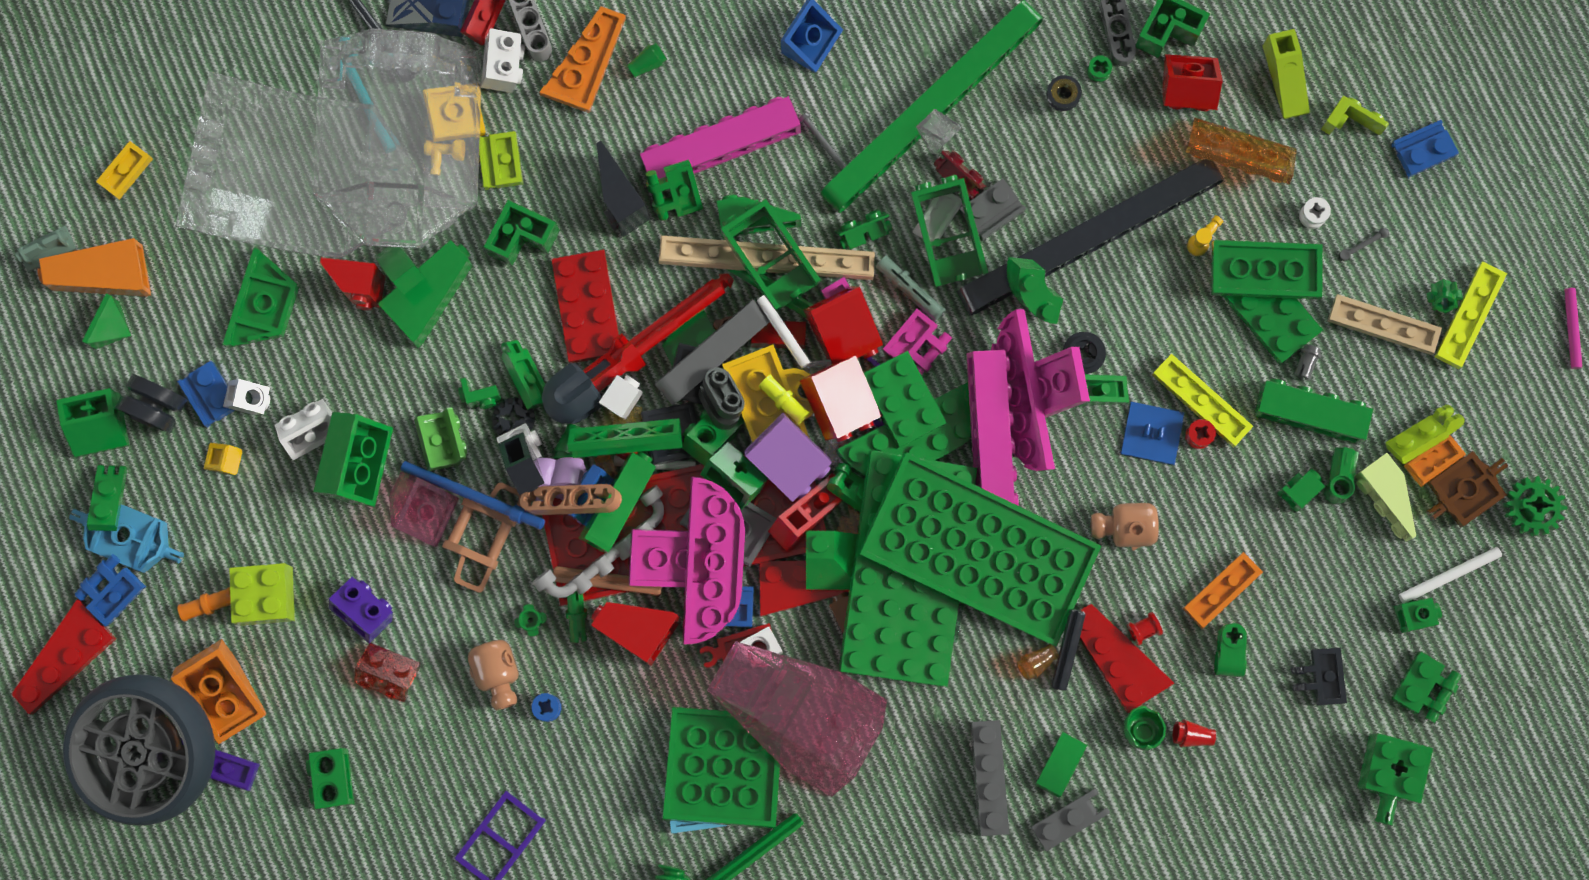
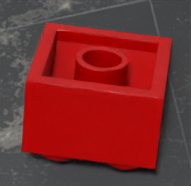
M1165 54L1162 90L1164 106L1172 109H1182L1183 107L1195 108L1198 111L1218 110L1223 83L1218 58Z
M321 257V265L341 291L349 298L350 302L356 305V308L368 311L372 310V307L381 308L378 303L382 301L386 277L375 263Z

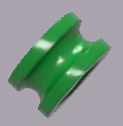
M1103 55L1093 57L1087 69L1089 78L1095 82L1106 81L1112 71L1110 59ZM1096 64L1099 67L1105 66L1104 74L1101 71L1097 73L1094 71Z

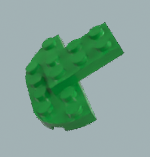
M908 351L865 372L864 376L882 415L881 419L884 425L838 448L836 453L854 472L866 476L869 451L902 456L904 452H907L918 458L933 461L953 452L972 437L968 382L934 399Z

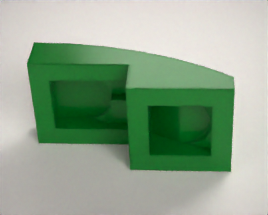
M1062 732L1048 760L1045 762L1035 785L1060 798L1087 744Z

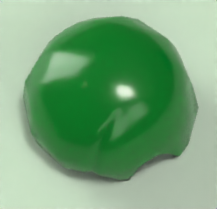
M1147 706L1132 709L1124 720L1123 733L1125 739L1137 749L1152 750L1158 747L1165 738L1166 725L1160 717V713L1147 708Z

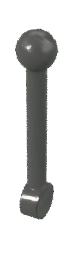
M1381 228L1378 234L1349 250H1342L1339 253V258L1342 261H1347L1351 254L1380 238H1387L1389 230Z

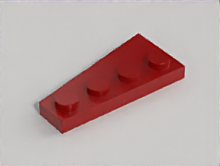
M806 560L759 563L760 617L819 602L846 591L849 593V590H806Z
M76 600L12 692V696L28 714L33 715L116 640L114 635L86 608L87 605L82 600Z
M1089 604L1080 610L1086 614L1080 640L1126 713H1129L1132 709L1137 708L1175 684L1096 607Z

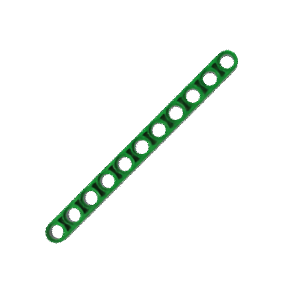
M1021 1L823 188L820 195L838 213L847 209L1031 35L1044 18L1027 1Z

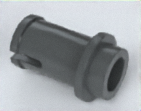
M1305 344V347L1301 348L1300 352L1302 355L1294 376L1300 379L1305 377V380L1308 381L1311 380L1317 359L1322 357L1320 348Z

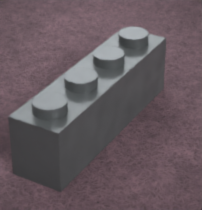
M1000 720L971 722L970 733L979 836L1009 834Z

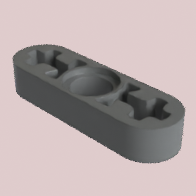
M1101 0L1100 11L1111 59L1116 65L1127 66L1134 59L1136 47L1125 0H1113V2L1118 3L1115 8L1116 15L1112 16V6L1106 5L1109 0ZM1114 22H1120L1124 25L1125 31L1121 34H1115L1112 32L1110 25ZM1124 40V51H1129L1126 58H1123L1122 54H1117L1120 50V41Z

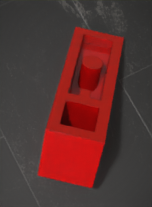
M833 473L780 515L768 530L786 551L806 535V531H811L843 502L842 499L827 489L830 478L835 476Z

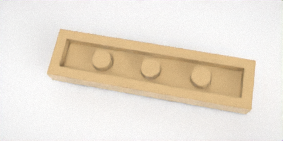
M1339 294L1334 298L1327 321L1429 355L1435 353L1442 329L1441 327Z

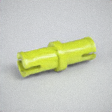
M772 375L767 376L760 383L759 388L776 403L775 407L783 409L797 425L801 424L810 414L793 397L794 394L790 390L786 391Z

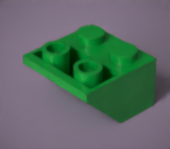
M108 388L56 400L60 426L74 457L78 458L129 446L124 413L115 409L121 394Z

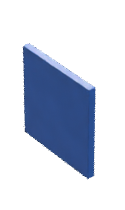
M1130 402L1121 455L1175 465L1184 412Z

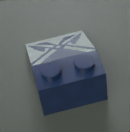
M390 0L386 26L464 37V34L460 31L468 15L470 0Z

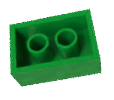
M332 412L313 492L350 504L375 507L393 427L358 414Z

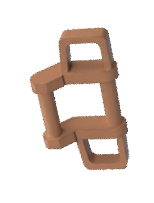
M498 483L490 494V497L494 498L500 489L506 490L518 496L516 505L521 506V495H519L515 488L504 483ZM464 498L461 504L463 505L461 513L449 539H445L442 547L461 555L454 575V582L480 593L484 590L492 570L496 569L499 563L497 558L511 528L515 527L516 522L511 521L509 516ZM473 511L502 522L487 556L458 544ZM465 558L488 567L479 586H474L460 578Z

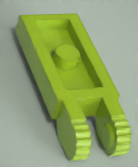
M1445 404L1436 409L1433 415L1428 416L1385 442L1386 448L1402 464H1406L1447 439L1450 434L1464 425L1465 419L1459 413L1453 415L1454 408Z

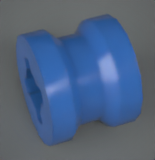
M548 693L538 695L532 702L534 716L545 722L556 720L562 711L560 700Z

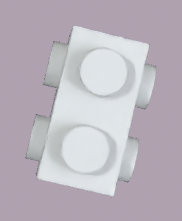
M496 29L489 30L485 38L481 88L512 93L516 85L521 84L523 69L519 68V60L523 59L525 45L521 44V34Z
M323 399L309 403L303 410L282 418L275 425L279 441L292 460L325 443L332 412Z

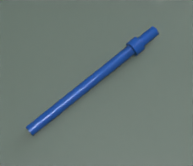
M407 461L403 462L401 466V471L509 516L511 521L518 524L525 523L539 530L545 524L544 519L528 513L521 506H511Z

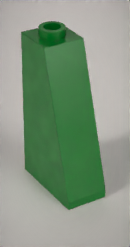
M450 240L418 269L425 279L405 295L396 287L378 303L417 348L424 343L473 266L468 259L471 254L461 243L456 246Z
M640 451L637 454L633 452L628 454L610 484L622 496L620 506L610 513H593L578 537L579 539L601 552L609 553L656 466L651 464L652 458ZM602 498L601 500L606 503L608 498Z

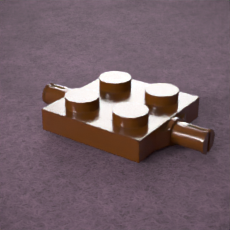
M1474 451L1470 452L1427 483L1437 496L1439 502L1426 511L1427 515L1438 510L1430 516V519L1435 520L1446 511L1453 517L1460 528L1464 527L1507 496L1499 485L1496 475L1508 468V464L1501 465L1505 460L1500 458L1491 466H1488L1478 458Z

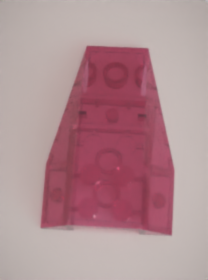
M737 641L733 644L707 689L785 770L831 797L857 775L883 729L887 699L842 672Z

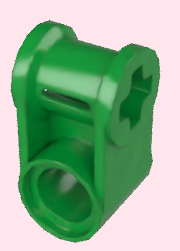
M1226 624L1218 631L1217 650L1214 660L1215 675L1242 678L1245 676L1247 632L1240 624ZM1233 629V633L1238 634V639L1233 640L1231 643V639L1226 638V633L1231 632Z

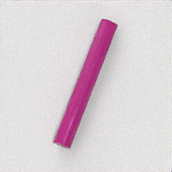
M1576 288L1564 289L1571 369H1581L1582 356Z

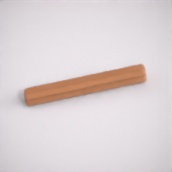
M557 566L553 572L557 578L555 582L569 583L573 577L584 570ZM608 573L601 578L597 574L590 579L593 584L592 587L660 595L662 587L630 586L628 584L629 576Z

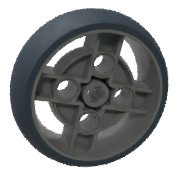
M142 674L127 675L100 684L77 705L64 734V765L76 793L99 815L127 825H152L180 815L202 794L208 784L214 766L215 739L205 711L196 699L182 687L156 676ZM122 697L133 698L131 709L118 713L108 723L98 720L101 712L109 702ZM165 714L173 721V723L167 717H165ZM142 718L147 721L148 728L143 725ZM179 733L182 737L184 745H182ZM110 737L115 740L116 747L111 743ZM163 753L168 756L169 763L163 759ZM131 772L135 774L137 781L131 777ZM170 778L182 781L175 794L168 799L146 801L149 790L162 786Z

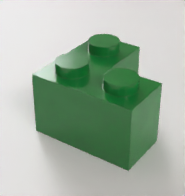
M1157 0L1135 47L1156 58H1159L1169 37L1194 47L1210 13L1183 0Z
M507 200L484 245V249L489 256L513 266L524 243L548 254L560 230L555 221Z

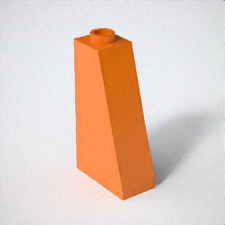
M134 238L39 259L40 268L37 270L39 280L52 291L151 296L143 245Z

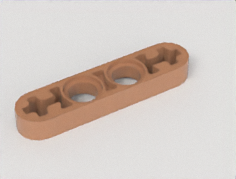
M609 484L541 486L532 492L523 493L520 497L521 507L533 515L610 513L618 509L622 501L620 492ZM583 493H588L586 503L578 506L579 496ZM559 494H563L564 499L562 503L554 506V498ZM536 497H538L539 499L543 500L544 503H543L542 501H534V500L536 499ZM601 498H608L606 503L601 500Z

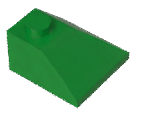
M806 531V590H850L857 534L838 531Z

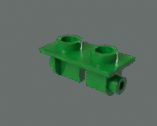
M874 210L865 214L866 219L858 222L853 219L840 224L841 229L836 230L835 233L839 236L843 235V239L839 240L843 250L847 248L851 250L866 244L864 237L866 232H868L871 241L889 235V231H892L893 228L889 220H884L890 217L889 214L884 211Z

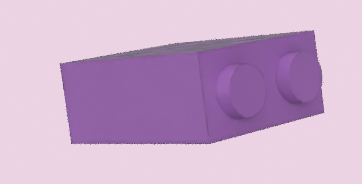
M784 413L744 451L745 456L792 502L797 497L799 499L804 497L811 489L809 485L816 478L822 479L831 469L829 467L832 463L830 458Z

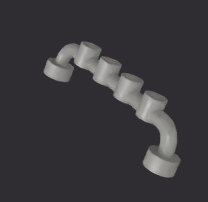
M657 485L651 487L639 497L645 507L651 504L653 515L635 529L653 530L662 521L664 505L660 497L663 493ZM631 533L617 542L610 549L609 553L606 552L592 562L584 571L573 577L565 586L558 587L553 583L557 578L550 569L538 576L532 584L539 592L544 589L549 595L556 598H565L575 591L579 595L583 594L593 586L590 579L597 574L601 578L614 569L611 563L615 559L620 557L623 561L630 556Z

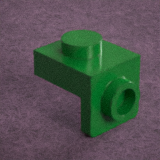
M467 378L460 379L462 386L458 387L461 402H466L471 409L480 407V409L492 408L496 406V402L502 401L500 390L496 385L472 391Z

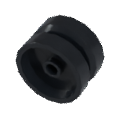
M132 373L126 388L140 397L135 399L128 395H121L115 409L129 415L130 419L152 429L155 427L170 434L176 424V420L173 416L163 412V409L166 408L175 413L182 412L187 399L159 384Z

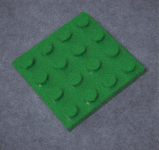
M672 707L663 820L775 829L784 715L769 714L759 718L747 712Z

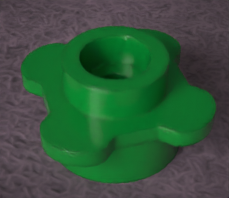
M526 604L519 617L515 619L514 624L517 628L526 630L529 636L535 637L539 633L538 629L540 626L547 622V615L544 612L539 613L536 611L532 604ZM529 618H533L532 623L528 622Z

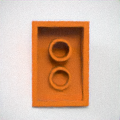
M222 639L174 668L171 680L186 690L201 705L210 721L214 739L218 744L267 714L239 662Z

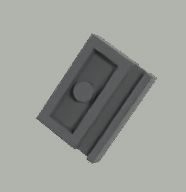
M1001 179L970 201L978 235L982 241L1026 210V207L1020 203L1019 198L1004 179ZM961 207L960 213L966 219L964 209Z

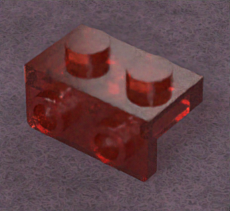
M370 643L355 667L354 682L366 690L372 689L382 693L391 700L405 702L408 689L420 669V662Z

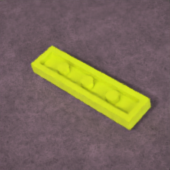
M1483 261L1479 264L1434 356L1435 358L1457 369L1462 368L1507 273Z
M1170 354L1152 374L1154 378L1199 418L1210 421L1214 425L1216 433L1233 448L1252 429V424L1173 354Z

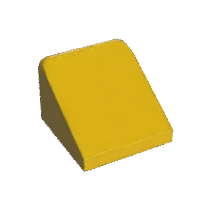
M210 443L204 469L236 475L242 456V449L227 444Z

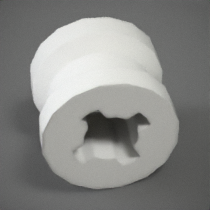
M1318 197L1311 198L1301 208L1299 219L1309 229L1319 228L1329 218L1331 208L1326 200Z

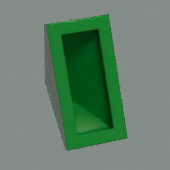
M107 293L82 340L83 343L94 349L131 336L120 302Z

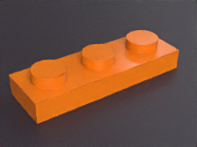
M1243 552L1182 609L1203 629L1260 576L1263 571Z

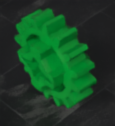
M1540 476L1532 478L1531 481L1526 477L1521 480V484L1517 482L1512 485L1514 491L1506 493L1510 501L1503 503V506L1510 508V512L1505 514V518L1512 517L1514 519L1510 525L1511 527L1521 526L1519 533L1524 534L1530 530L1531 537L1537 536L1539 532L1543 536L1549 534V529L1553 531L1559 528L1556 522L1565 520V517L1560 512L1567 510V506L1561 505L1560 501L1566 497L1565 495H1557L1556 492L1560 487L1551 488L1550 479H1546L1541 483ZM1529 489V492L1526 493V498L1519 499L1521 494ZM1533 502L1535 506H1538L1542 509L1537 511L1536 507H1532V505L1528 504ZM1548 513L1551 514L1549 519L1542 524V521H1544V515Z

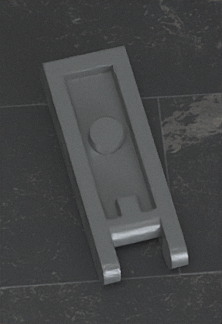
M1096 788L1031 826L1045 851L1050 850L1110 813L1108 808H1104L1097 813L1091 803L1090 798L1098 794Z

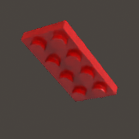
M605 250L553 258V272L568 362L578 363L599 359L610 350L613 339L619 336Z

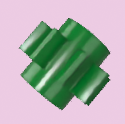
M1445 279L1435 284L1432 283L1431 292L1427 293V302L1432 303V310L1444 313L1450 312L1454 308L1458 309V300L1463 299L1462 290L1457 288V282Z

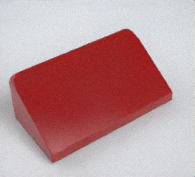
M783 321L801 349H805L806 322ZM771 322L751 338V347L765 348L774 345V348H787Z

